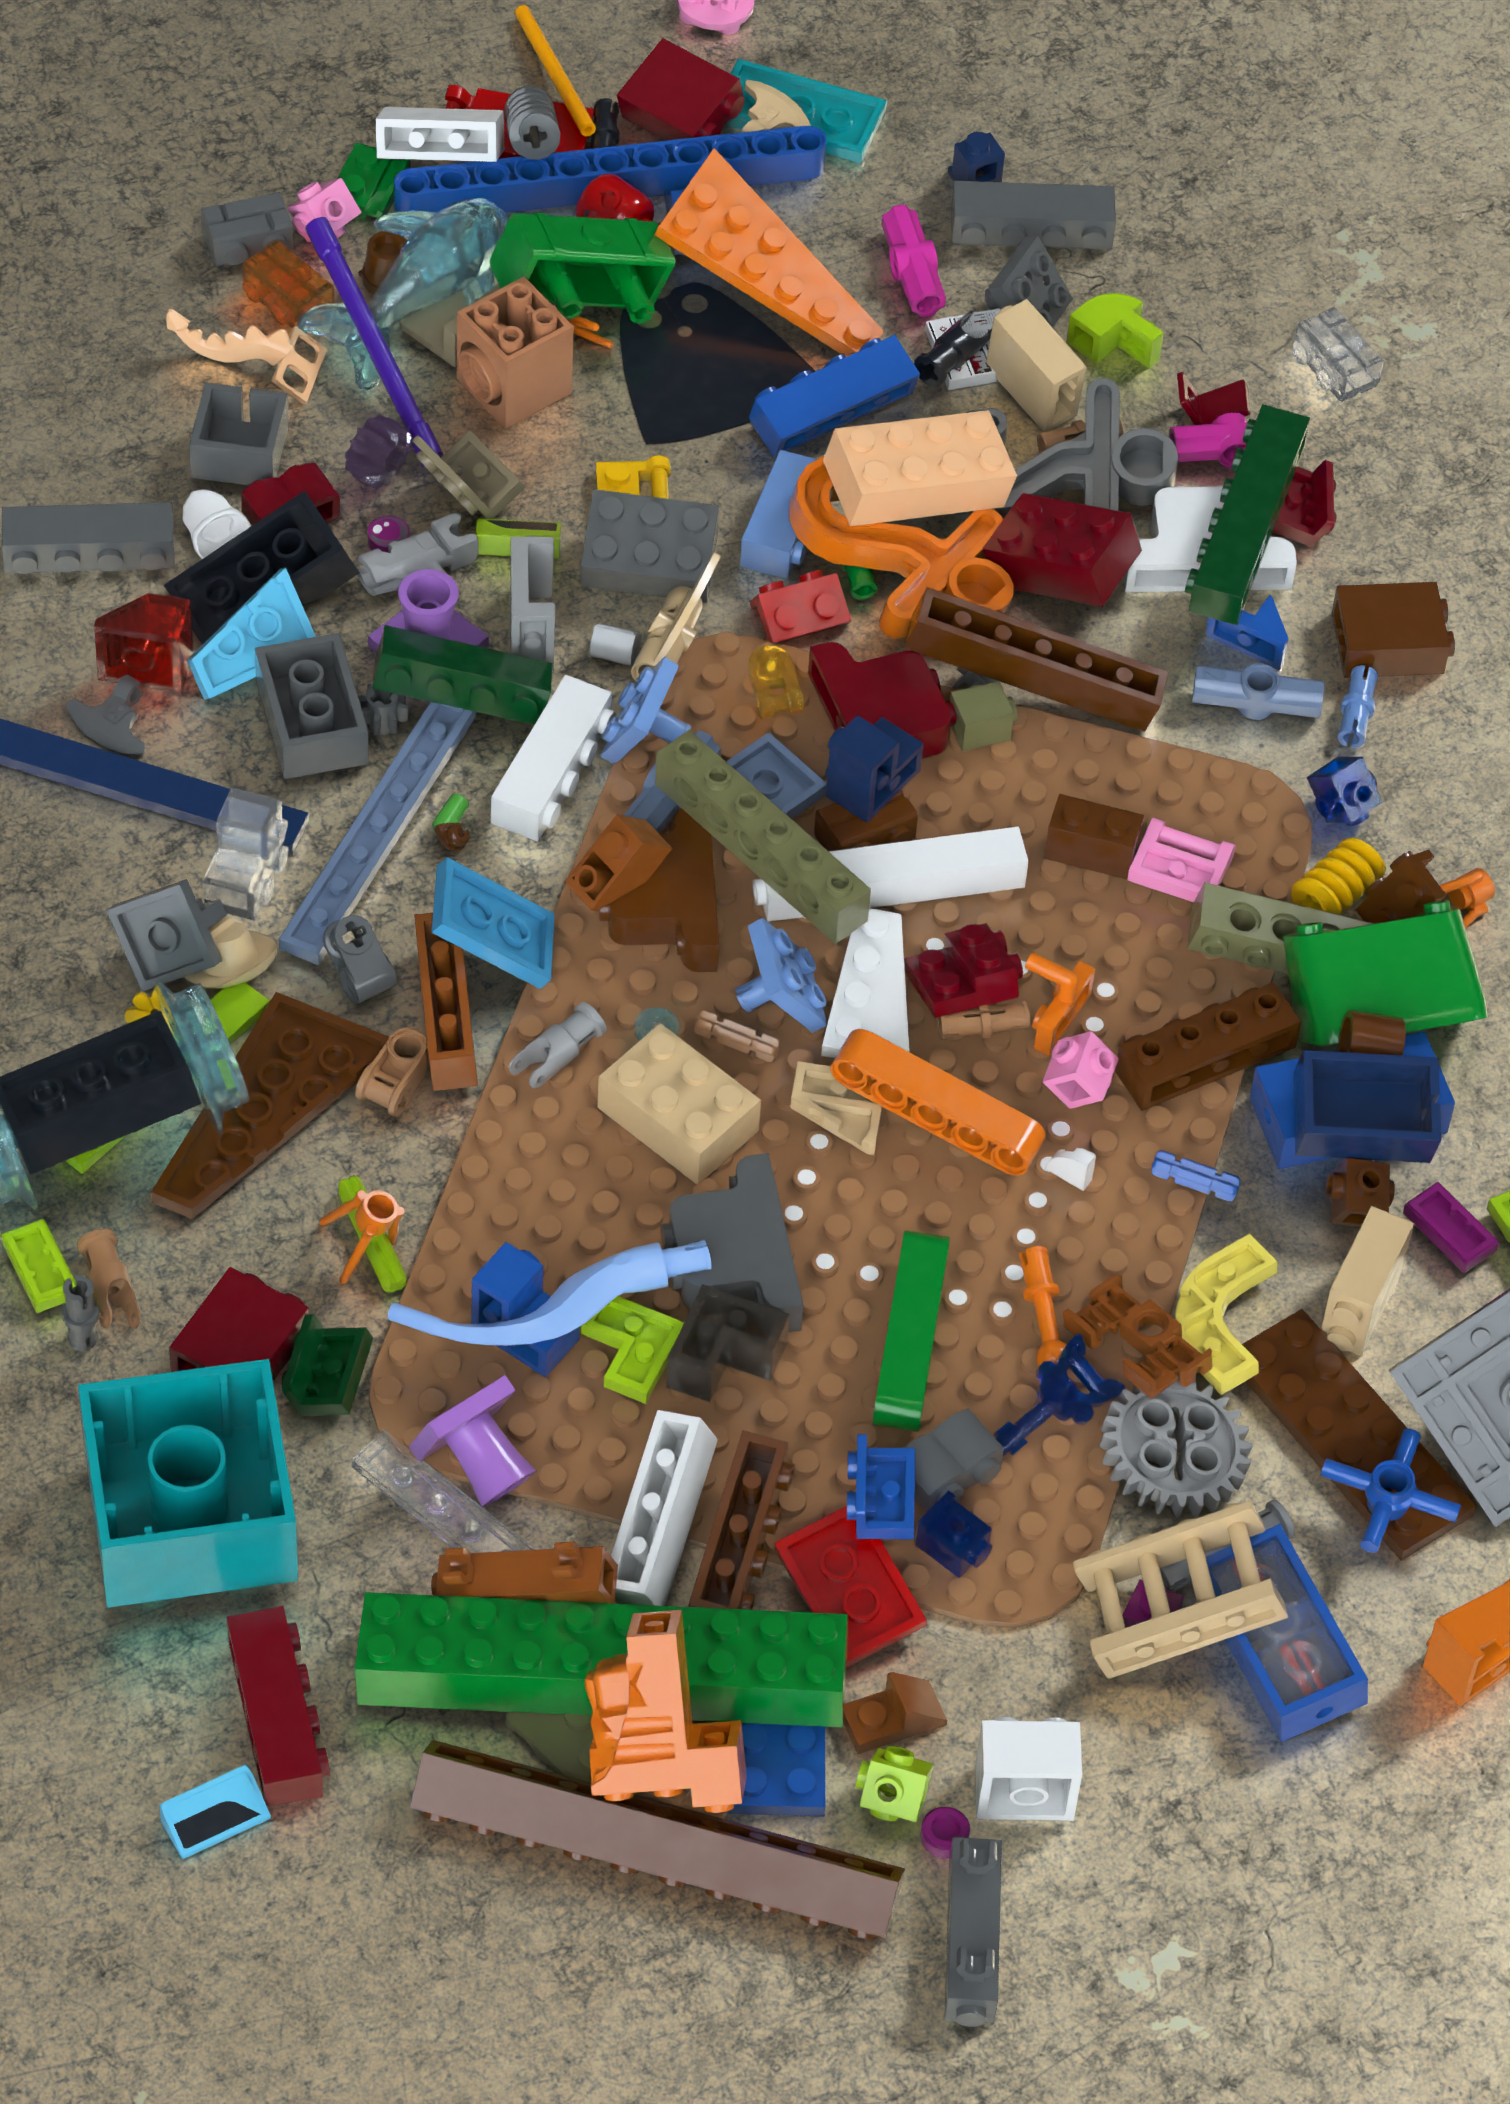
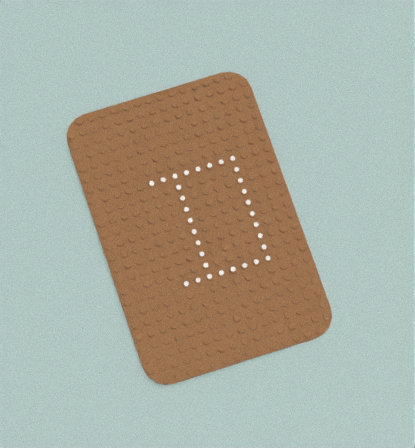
M721 632L693 639L685 653H682L677 663L679 665L678 670L660 708L684 723L690 724L691 732L696 733L701 730L711 735L715 743L721 747V758L725 761L769 732L827 783L825 771L829 763L830 749H828V742L835 730L808 675L810 651L780 643H771L769 640L753 636L736 635L732 632ZM941 685L940 692L944 700L947 701L950 700L951 692L959 691V689ZM1016 704L1018 719L1016 722H1013L1010 741L962 752L950 726L948 745L945 751L922 759L920 772L901 789L904 797L909 799L918 815L916 837L912 840L1019 826L1028 857L1025 888L883 906L873 909L901 914L904 958L919 955L925 950L946 948L945 933L959 930L966 925L987 923L992 932L998 930L1003 932L1008 954L1016 952L1019 955L1023 967V978L1018 979L1019 997L988 1006L1026 1001L1030 1012V1029L991 1033L989 1038H980L979 1035L941 1040L937 1028V1018H934L905 974L909 1052L1033 1118L1044 1128L1046 1134L1044 1142L1028 1170L1019 1176L1007 1174L884 1107L881 1110L874 1155L866 1154L790 1108L797 1062L831 1066L835 1059L821 1056L827 1026L812 1033L771 1000L755 1008L750 1013L746 1012L740 1005L736 997L738 994L735 993V988L761 975L748 925L761 918H764L766 921L767 919L763 905L757 906L753 895V879H759V876L712 835L719 935L718 972H694L689 970L683 964L681 955H677V947L674 944L621 945L614 942L609 936L608 921L599 920V910L591 911L565 883L554 911L551 981L541 989L527 982L524 986L399 1304L448 1322L471 1324L472 1278L505 1242L519 1250L531 1252L543 1265V1291L552 1296L567 1278L609 1256L633 1247L658 1242L661 1249H663L660 1225L669 1223L670 1206L677 1197L729 1189V1176H736V1167L741 1159L750 1155L769 1153L803 1301L801 1331L776 1333L769 1330L762 1323L761 1318H758L754 1306L706 1312L692 1311L684 1305L680 1289L672 1290L670 1278H668V1287L619 1295L686 1323L685 1334L649 1400L644 1404L603 1387L604 1376L619 1349L582 1335L581 1326L579 1341L545 1378L496 1345L471 1344L433 1336L392 1321L373 1367L369 1392V1405L378 1433L401 1458L432 1473L470 1483L448 1444L418 1462L410 1450L409 1445L430 1421L506 1375L516 1391L492 1417L517 1451L537 1471L527 1481L508 1494L621 1525L657 1410L700 1417L718 1441L686 1544L706 1549L742 1430L788 1442L789 1463L795 1464L794 1475L789 1491L780 1490L776 1506L782 1507L775 1535L767 1533L762 1548L769 1551L766 1566L786 1571L774 1549V1543L847 1505V1491H856V1480H848V1451H857V1434H867L868 1448H904L915 1439L931 1433L949 1417L969 1408L1004 1448L1000 1472L987 1484L980 1485L977 1483L969 1488H965L961 1499L948 1509L940 1507L927 1513L915 1499L914 1539H881L920 1609L978 1625L1017 1628L1054 1617L1076 1601L1084 1589L1083 1584L1074 1572L1073 1562L1087 1557L1094 1551L1100 1550L1121 1480L1111 1481L1110 1477L1115 1466L1103 1465L1102 1460L1107 1450L1099 1448V1443L1104 1434L1101 1431V1427L1111 1403L1118 1401L1123 1389L1132 1392L1134 1384L1123 1376L1122 1361L1128 1357L1137 1364L1139 1361L1141 1363L1145 1362V1356L1120 1336L1119 1327L1115 1334L1109 1331L1101 1337V1344L1093 1350L1090 1349L1064 1327L1063 1311L1069 1308L1076 1314L1090 1304L1089 1293L1091 1290L1112 1275L1119 1274L1122 1276L1123 1290L1142 1305L1151 1299L1171 1316L1207 1194L1174 1183V1177L1170 1176L1169 1180L1154 1176L1151 1173L1152 1164L1158 1151L1164 1150L1177 1155L1176 1160L1181 1161L1184 1157L1216 1168L1245 1069L1143 1111L1140 1110L1114 1070L1112 1082L1107 1089L1104 1100L1069 1109L1042 1082L1052 1053L1048 1056L1034 1049L1036 1030L1032 1028L1034 1017L1043 1004L1050 1005L1054 999L1053 992L1057 983L1026 969L1027 959L1034 952L1071 971L1074 970L1079 961L1095 968L1091 996L1061 1039L1092 1031L1116 1056L1118 1055L1119 1045L1132 1036L1146 1035L1162 1028L1166 1023L1174 1019L1183 1020L1200 1013L1211 1004H1222L1237 998L1250 988H1261L1271 984L1275 970L1263 967L1255 968L1242 962L1222 957H1209L1201 952L1187 949L1191 907L1194 902L1128 881L1127 879L1044 859L1048 827L1059 794L1143 814L1144 820L1140 844L1151 819L1156 818L1165 821V826L1218 844L1226 841L1236 845L1231 864L1226 870L1220 886L1293 904L1291 898L1292 885L1300 878H1303L1312 844V821L1301 797L1269 770H1261L1240 761ZM649 732L621 760L613 763L569 875L616 814L624 815L642 793L645 779L651 768L656 764L657 752L669 743ZM824 796L792 820L818 842L814 833L816 810L835 802ZM675 816L671 819L670 822H675ZM669 823L661 833H669ZM805 917L769 922L777 930L783 929L792 942L800 948H807L816 963V970L813 971L816 984L820 987L826 999V1006L823 1007L828 1024L851 934L837 944H834ZM586 1002L590 1004L604 1020L607 1032L598 1038L593 1037L579 1049V1055L539 1088H532L529 1085V1079L534 1070L544 1062L530 1064L516 1075L509 1072V1063L514 1056L551 1025H560L574 1013V1008L579 1003ZM707 1009L719 1014L720 1020L727 1017L758 1029V1035L762 1036L765 1032L778 1037L781 1043L776 1058L773 1062H767L755 1057L756 1052L752 1051L749 1055L716 1042L717 1037L715 1036L712 1039H708L696 1034L694 1028L699 1013ZM660 1023L761 1099L759 1131L699 1185L695 1184L597 1108L599 1076ZM1076 1148H1083L1096 1155L1092 1181L1084 1191L1045 1169L1047 1163L1058 1150L1065 1149V1151L1074 1152ZM904 1230L950 1237L919 1432L872 1425ZM1033 1246H1044L1048 1249L1053 1282L1060 1289L1059 1294L1052 1298L1060 1340L1065 1342L1073 1353L1071 1368L1065 1374L1057 1377L1044 1374L1037 1365L1036 1354L1042 1345L1034 1302L1026 1301L1023 1298V1291L1026 1289L1018 1255L1022 1251L1026 1253L1025 1249ZM1147 1324L1138 1331L1144 1336H1156L1163 1329L1155 1324Z

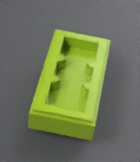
M44 1218L2 1233V1245L36 1314L64 1304L63 1285L70 1278L74 1288L75 1280Z

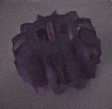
M378 415L375 418L370 417L362 428H357L356 436L350 440V448L345 452V458L347 459L345 469L357 481L366 486L378 489L383 485H389L392 478L398 476L401 467L407 463L405 460L411 452L412 446L410 443L412 435L400 423L390 417L386 418L382 415Z

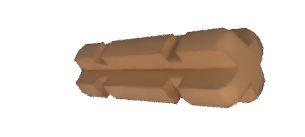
M707 1009L699 1013L694 1028L696 1034L708 1039H712L715 1036L717 1037L716 1042L749 1055L752 1051L756 1052L755 1057L767 1062H773L776 1058L781 1043L778 1037L765 1032L762 1036L758 1035V1029L727 1017L720 1020L719 1014Z

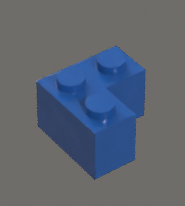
M505 1242L472 1278L471 1324L494 1323L521 1318L536 1311L548 1301L551 1296L543 1291V1265L531 1252L519 1250ZM580 1327L555 1339L532 1344L496 1346L546 1378L579 1341Z

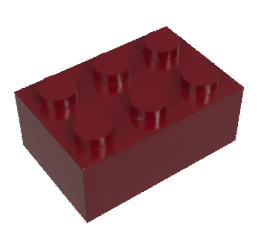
M1026 493L1020 495L982 548L985 559L1000 565L1009 574L1014 590L1100 607L1104 606L1142 551L1131 513Z

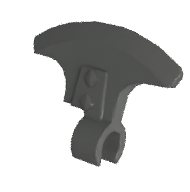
M128 674L124 675L115 685L113 694L98 706H88L75 698L67 702L66 708L72 721L92 741L119 753L130 755H143L145 753L146 747L144 742L131 733V727L138 719L137 713L131 707L139 701L143 694V691L137 688L141 684L139 681Z

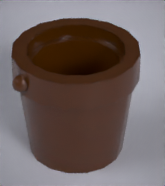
M390 230L380 231L369 239L365 262L362 270L358 272V275L362 277L363 286L369 293L386 299L397 298L406 294L413 287L415 279L418 278V273L414 271V266L410 259L408 241L402 234Z

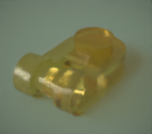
M774 645L762 646L753 651L749 658L748 673L760 719L774 717L775 712L786 710L790 714L803 712V695L788 652ZM778 688L784 689V694L772 695L770 691Z

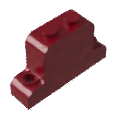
M826 642L810 646L808 675L834 730L840 726L845 728L857 715L872 725L883 717L923 743L922 759L945 751L948 745L950 726L956 725V713L951 701H945L940 692L941 685L936 670L934 668L929 669L922 655L906 650L857 662L854 661L848 650L839 643Z

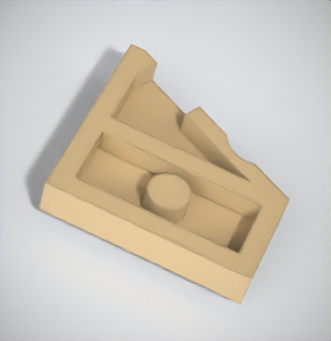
M798 1061L790 1108L866 1154L874 1155L882 1106L840 1084L832 1076L831 1066Z

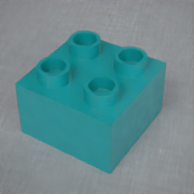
M269 1359L78 1384L83 1445L107 1608L298 1581L296 1518Z

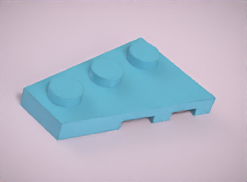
M286 568L279 569L187 659L204 700L215 697L256 677L255 648L316 637Z

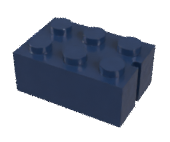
M1303 1050L1293 1073L1295 1156L1431 1163L1441 1143L1440 1103H1436L1440 1096L1439 1058Z

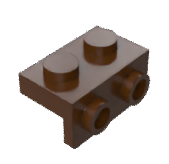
M1430 849L1414 855L1411 851L1402 854L1391 863L1390 868L1392 872L1387 877L1378 879L1365 890L1364 893L1367 898L1355 909L1363 921L1374 924L1416 917L1417 913L1424 912L1423 904L1442 901L1447 896L1425 867L1435 857Z

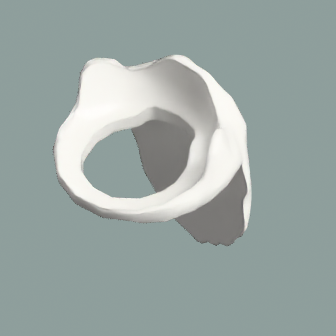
M211 490L192 491L183 506V522L191 534L194 550L201 559L251 527L246 516L230 506L222 495Z

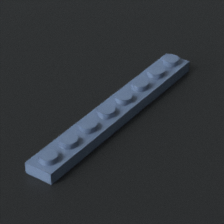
M430 702L281 934L279 950L316 965L321 963L327 953L323 943V936L327 926L352 914L475 720V711Z

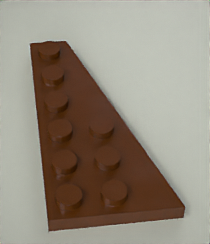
M275 992L151 1191V1202L188 1218H195L357 1084L363 1071L376 1058L389 1039V1036Z

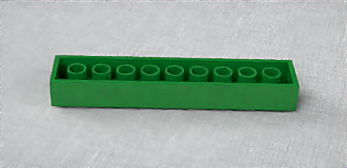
M365 1592L354 1669L358 1705L543 1714L567 1713L592 1716V1706L585 1690V1676L588 1671L595 1669L596 1664L600 1660L628 1653L626 1637L633 1613L682 1610L693 1721L725 1722L741 1720L742 1723L842 1727L847 1663L848 1614Z

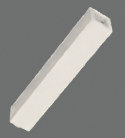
M1019 826L829 851L871 888L869 908L1025 888L1028 857ZM760 877L759 879H753L754 900L757 906L763 905L767 922L804 917Z

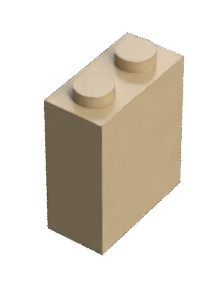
M1028 299L1015 306L1009 305L1002 308L993 320L986 363L995 371L996 379L1043 432L1050 431L1077 416L1087 366Z
M1371 1206L1330 1289L1321 1328L1327 1336V1340L1331 1341L1340 1351H1350L1359 1356L1363 1355L1402 1274L1414 1223Z

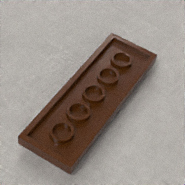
M1303 1309L1242 1344L1259 1362V1374L1245 1382L1321 1469L1326 1458L1372 1473L1379 1463L1393 1459L1403 1430L1408 1428L1331 1341L1327 1340L1324 1332ZM1420 1441L1410 1465L1415 1475L1417 1490L1461 1505L1455 1523L1411 1507L1403 1517L1389 1521L1382 1540L1400 1561L1473 1517L1476 1510V1505ZM1331 1480L1361 1516L1369 1522L1372 1513L1367 1506L1365 1491ZM1383 1488L1388 1492L1397 1493L1394 1489Z

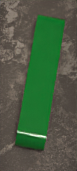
M904 1230L872 1425L919 1432L950 1237Z

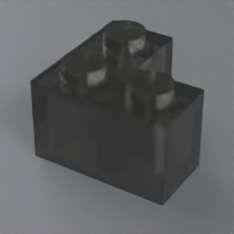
M702 1284L668 1356L666 1387L710 1402L727 1366L771 1381L787 1346L790 1314Z

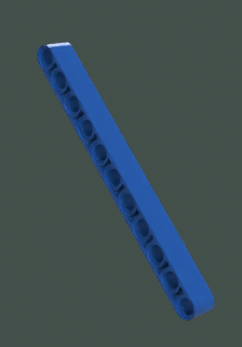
M797 126L557 152L539 160L520 156L498 159L497 162L474 161L409 168L402 170L394 178V212L402 221L419 223L574 206L577 204L586 186L599 175L607 173L619 176L647 197L664 196V190L685 189L714 148L749 186L811 180L819 177L824 171L826 135L822 130L814 126Z

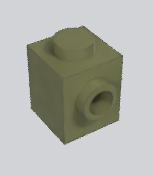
M1000 681L984 685L977 684L967 689L951 692L950 701L956 713V725L951 726L962 752L1011 740L1013 722H1016L1018 719L1017 707L1014 699L1011 696H1006Z

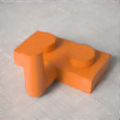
M1032 952L1027 959L1025 968L1057 983L1053 992L1054 999L1049 1006L1043 1004L1039 1008L1032 1023V1028L1036 1030L1034 1049L1050 1056L1058 1040H1061L1091 996L1095 968L1079 961L1074 970L1071 971Z

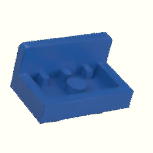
M857 1434V1451H848V1480H856V1491H847V1520H856L857 1539H914L915 1448H868L867 1434Z

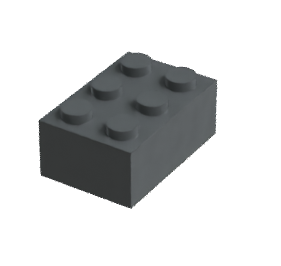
M593 489L581 560L582 586L666 597L673 588L679 586L693 588L716 549L719 530V505ZM711 577L701 595L702 602L704 603L708 601Z
M340 633L255 648L256 682L283 779L369 764L368 729Z

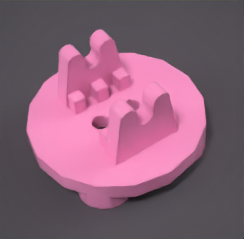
M677 0L680 19L684 24L696 25L708 30H718L728 35L739 31L740 25L746 22L753 13L755 0Z

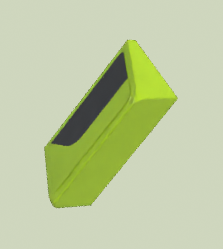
M477 518L475 535L478 539V555L511 556V537L537 536L552 537L554 539L553 559H559L561 523Z

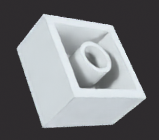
M999 1717L993 1720H982L975 1763L976 1819L1074 1821L1082 1779L1080 1722H1067L1061 1718H1047L1042 1721H1018L1012 1717Z

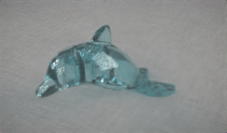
M471 198L453 202L438 213L421 210L393 211L374 221L375 229L408 237V240L368 304L389 349L390 328L397 323L462 290L466 305L469 306L495 287L494 273L490 267L489 260L509 221V218L500 207L484 198ZM344 303L318 305L310 308L299 318L298 328L303 332L327 337L346 347L354 364L355 383L360 389L370 390L379 385L381 378Z

